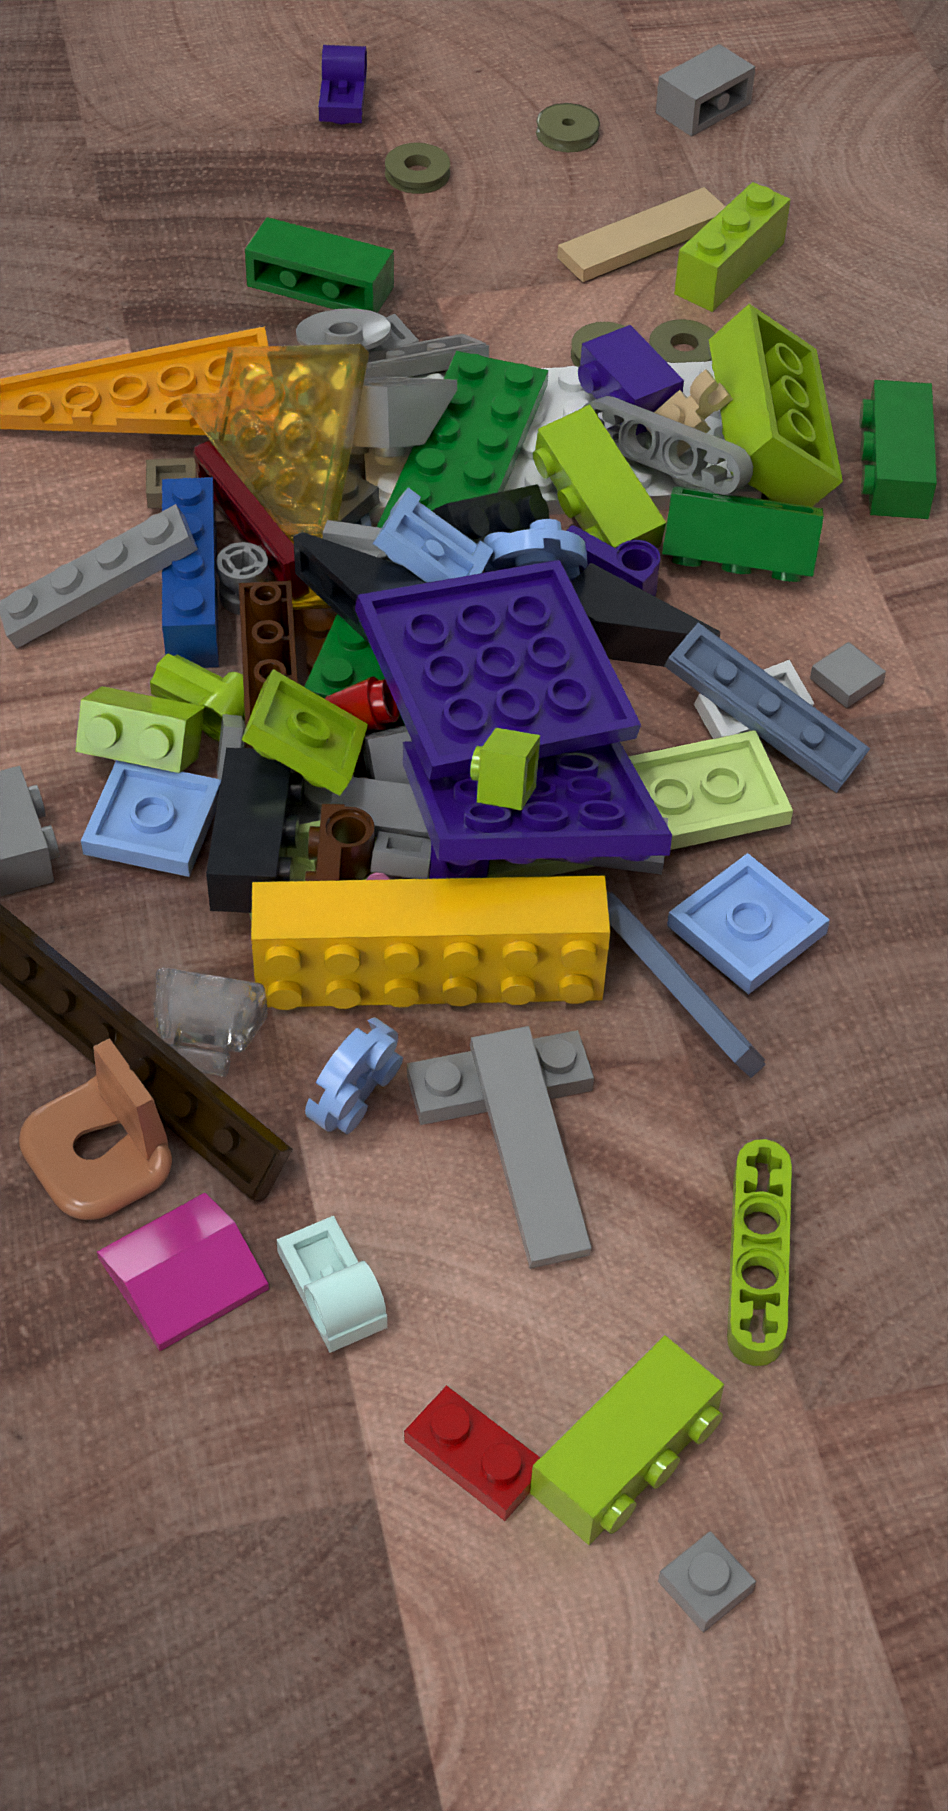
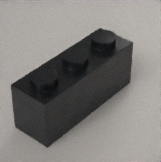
M226 747L206 870L210 911L252 913V882L293 881V857H287V849H297L299 816L292 815L293 807L303 806L305 780L302 774L295 773V770L277 760L261 756L252 748Z

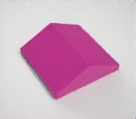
M206 1193L195 1197L97 1251L102 1265L159 1351L269 1290V1283L235 1221Z

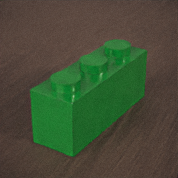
M266 217L245 248L247 286L330 309H364L378 313L394 288V250L269 217Z
M874 379L871 399H862L859 426L860 428H867V431H863L860 460L868 461V465L864 464L862 470L861 494L869 495L870 515L929 519L937 484L932 383Z
M673 486L662 554L672 555L671 561L679 565L699 567L702 564V560L722 563L721 569L730 573L751 574L752 568L772 571L771 577L778 580L800 582L802 575L810 577L814 575L824 519L823 508L730 494L722 495L710 491Z

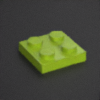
M273 669L261 688L242 741L253 746L255 751L261 756L277 760L302 774L304 779L310 784L326 788L341 796L352 779L368 724Z

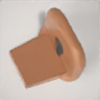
M110 1038L93 1047L96 1076L33 1111L23 1123L19 1136V1146L23 1157L53 1202L65 1214L82 1220H96L107 1217L155 1191L167 1179L172 1165V1154L168 1147L167 1136L154 1100L133 1070L130 1069V1066ZM121 1123L128 1133L100 1158L86 1160L79 1157L74 1151V1144L77 1139L88 1132Z

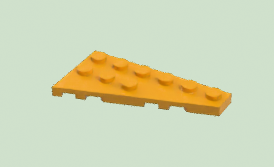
M265 326L0 379V429L286 438Z

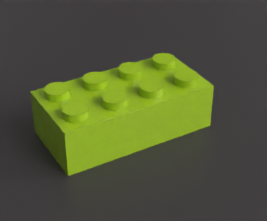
M748 304L709 339L712 357L711 366L714 371L715 380L717 383L720 382L733 398L732 401L720 409L723 425L722 434L725 441L740 446L750 456L753 464V475L748 483L750 486L765 494L770 501L813 507L843 482L817 349L751 304Z

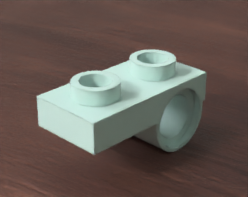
M334 1216L277 1239L278 1254L329 1353L388 1328L386 1306L379 1284L369 1265L365 1261L358 1262Z

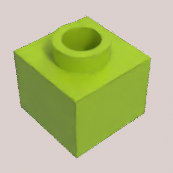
M495 728L484 745L475 748L471 761L470 777L471 780L478 781L477 803L516 810L523 809L536 788L540 735Z

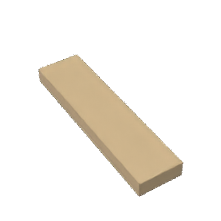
M703 187L559 244L557 258L582 282H585L691 239L726 206Z

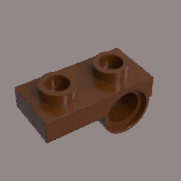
M322 804L320 826H310L308 858L309 860H317L316 871H306L305 881L362 880L371 873L375 832L374 821L366 811L356 807H345V804Z

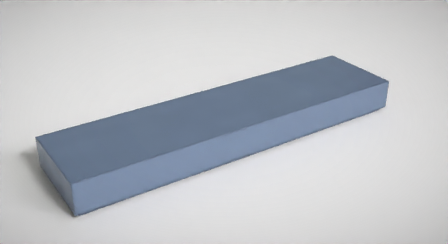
M700 623L695 625L669 656L664 666L751 731L756 730L759 737L836 793L870 750L863 742Z
M607 891L609 924L731 1060L752 1078L766 1065L764 1057L636 916L612 892L609 893Z

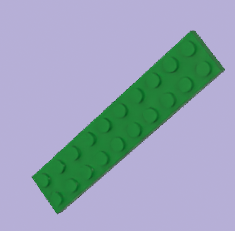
M456 351L444 379L457 380V391L425 444L412 447L377 527H383L392 508L407 488L421 496L419 502L431 511L446 503L504 491L547 388L548 370L522 363L484 357L479 354ZM338 614L304 686L322 698L372 676L378 680L385 679L371 645ZM400 712L396 722L388 723L395 726L405 725Z

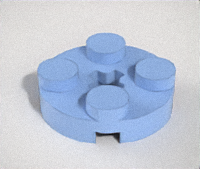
M555 519L537 520L530 525V529L512 533L495 532L484 538V543L493 549L484 568V573L560 560L571 582L580 574V565L585 569L587 567V553L584 540L575 533L562 530L561 522Z
M376 1017L368 1020L371 1028L368 1034L357 1027L343 1041L325 1065L316 1081V1084L325 1089L319 1105L310 1098L308 1099L305 1109L307 1118L328 1132L338 1128L345 1134L351 1133L364 1117L368 1108L364 1101L371 1094L377 1083L382 1087L386 1086L396 1075L402 1064L403 1057L395 1052L398 1033Z

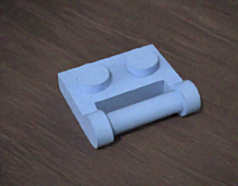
M407 488L392 508L388 519L373 544L384 551L393 562L403 565L426 583L482 573L493 549L481 540L477 544L421 504L419 502L421 496Z

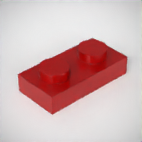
M447 1385L404 1430V1442L502 1520L506 1521L530 1494L532 1468L540 1457Z

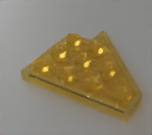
M362 344L228 347L219 393L182 394L181 402L230 468L243 481L290 541H293V536L300 532L323 539V531L327 520L338 522L369 358V352Z

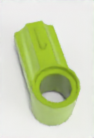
M168 653L157 663L154 676L150 680L151 694L159 698L204 706L202 731L216 741H220L223 714L242 716L245 723L243 674L229 672L224 677H221L178 654L172 656Z

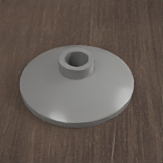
M347 308L320 312L304 319L296 328V338L300 345L311 351L331 355L332 358L373 349L383 344L391 335V324L385 316L364 309Z

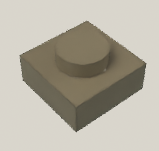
M194 458L146 459V498L148 508H162V479L197 478Z

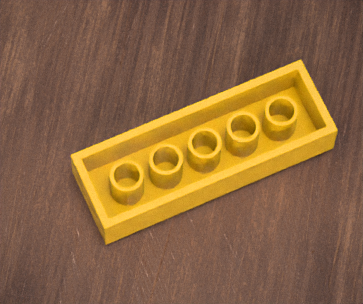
M605 875L252 882L251 941L257 1008L273 1007L279 1010H290L296 1007L332 1006L339 1009H347L363 1005H391L403 1008L414 1004L466 1006L472 1003L506 1002L511 1005H523L529 1002L553 1001L580 1004L586 1001L603 1000L610 939Z

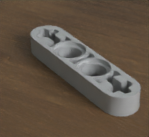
M611 396L596 399L583 406L585 407L590 404L597 416L598 413L603 412L602 419L614 425L606 430L624 457L716 494L725 495L732 493L750 482L753 475L751 458L743 448L736 444ZM638 424H643L651 432L652 445L650 449H645L637 441L636 428ZM679 440L687 442L693 450L694 460L691 466L681 462L678 457L677 444ZM727 460V469L733 472V477L728 479L727 470L716 464ZM708 463L714 464L706 468Z

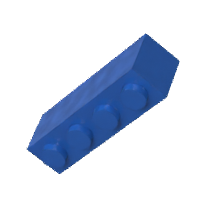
M213 477L162 479V511L175 504L178 506L186 518L198 549L180 560L172 561L171 565L162 569V631L165 655L168 653L172 656L178 654L203 668L219 667L218 575L216 564L217 521Z

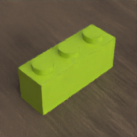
M754 182L748 185L679 249L674 294L713 312L784 244L791 199Z
M590 404L538 429L535 451H533L535 466L544 479L550 477L558 490L557 496L560 506L569 518L575 517L583 531L614 548L630 540H643L653 544L656 548L661 546L666 521Z
M664 1335L533 1465L530 1494L588 1545L604 1530L610 1534L615 1533L634 1512L637 1505L634 1499L649 1484L654 1489L664 1484L680 1462L678 1454L692 1440L698 1445L703 1443L717 1428L723 1417L719 1407L725 1384Z

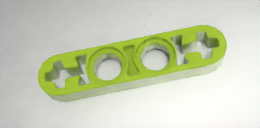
M767 1139L753 1140L742 1147L738 1154L733 1181L727 1341L734 1357L752 1366H764L779 1357L782 1353L788 1329L792 1164L790 1155L785 1148ZM756 1163L767 1164V1169L770 1173L767 1192H756L758 1183ZM753 1212L767 1213L777 1222L778 1228L769 1234L754 1233L748 1229L744 1223V1218ZM750 1266H763L772 1271L776 1277V1283L767 1289L753 1288L745 1282L742 1272ZM753 1309H764L762 1317V1331L766 1335L764 1343L753 1342L752 1334L749 1332Z

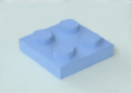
M116 760L81 839L83 855L190 877L217 809L221 780L186 772L176 773Z
M747 853L669 911L667 926L749 995L827 934L830 920Z

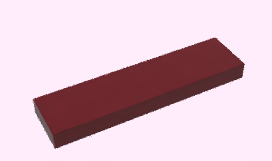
M210 441L195 446L193 454L198 477H213L215 504L246 543L260 546L266 552L269 572L276 581H291L293 600L309 594V586L295 574L294 544Z

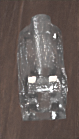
M166 967L160 968L156 972V1002H153L155 1026L160 1037L200 1072L226 1077L234 1053L243 1052L247 1049L268 1016L264 986L256 982ZM185 1043H186V1044H192V1045L210 1047V1048H214V1049H213V1051H212V1050H206V1049L188 1047V1046H184V1045H185Z

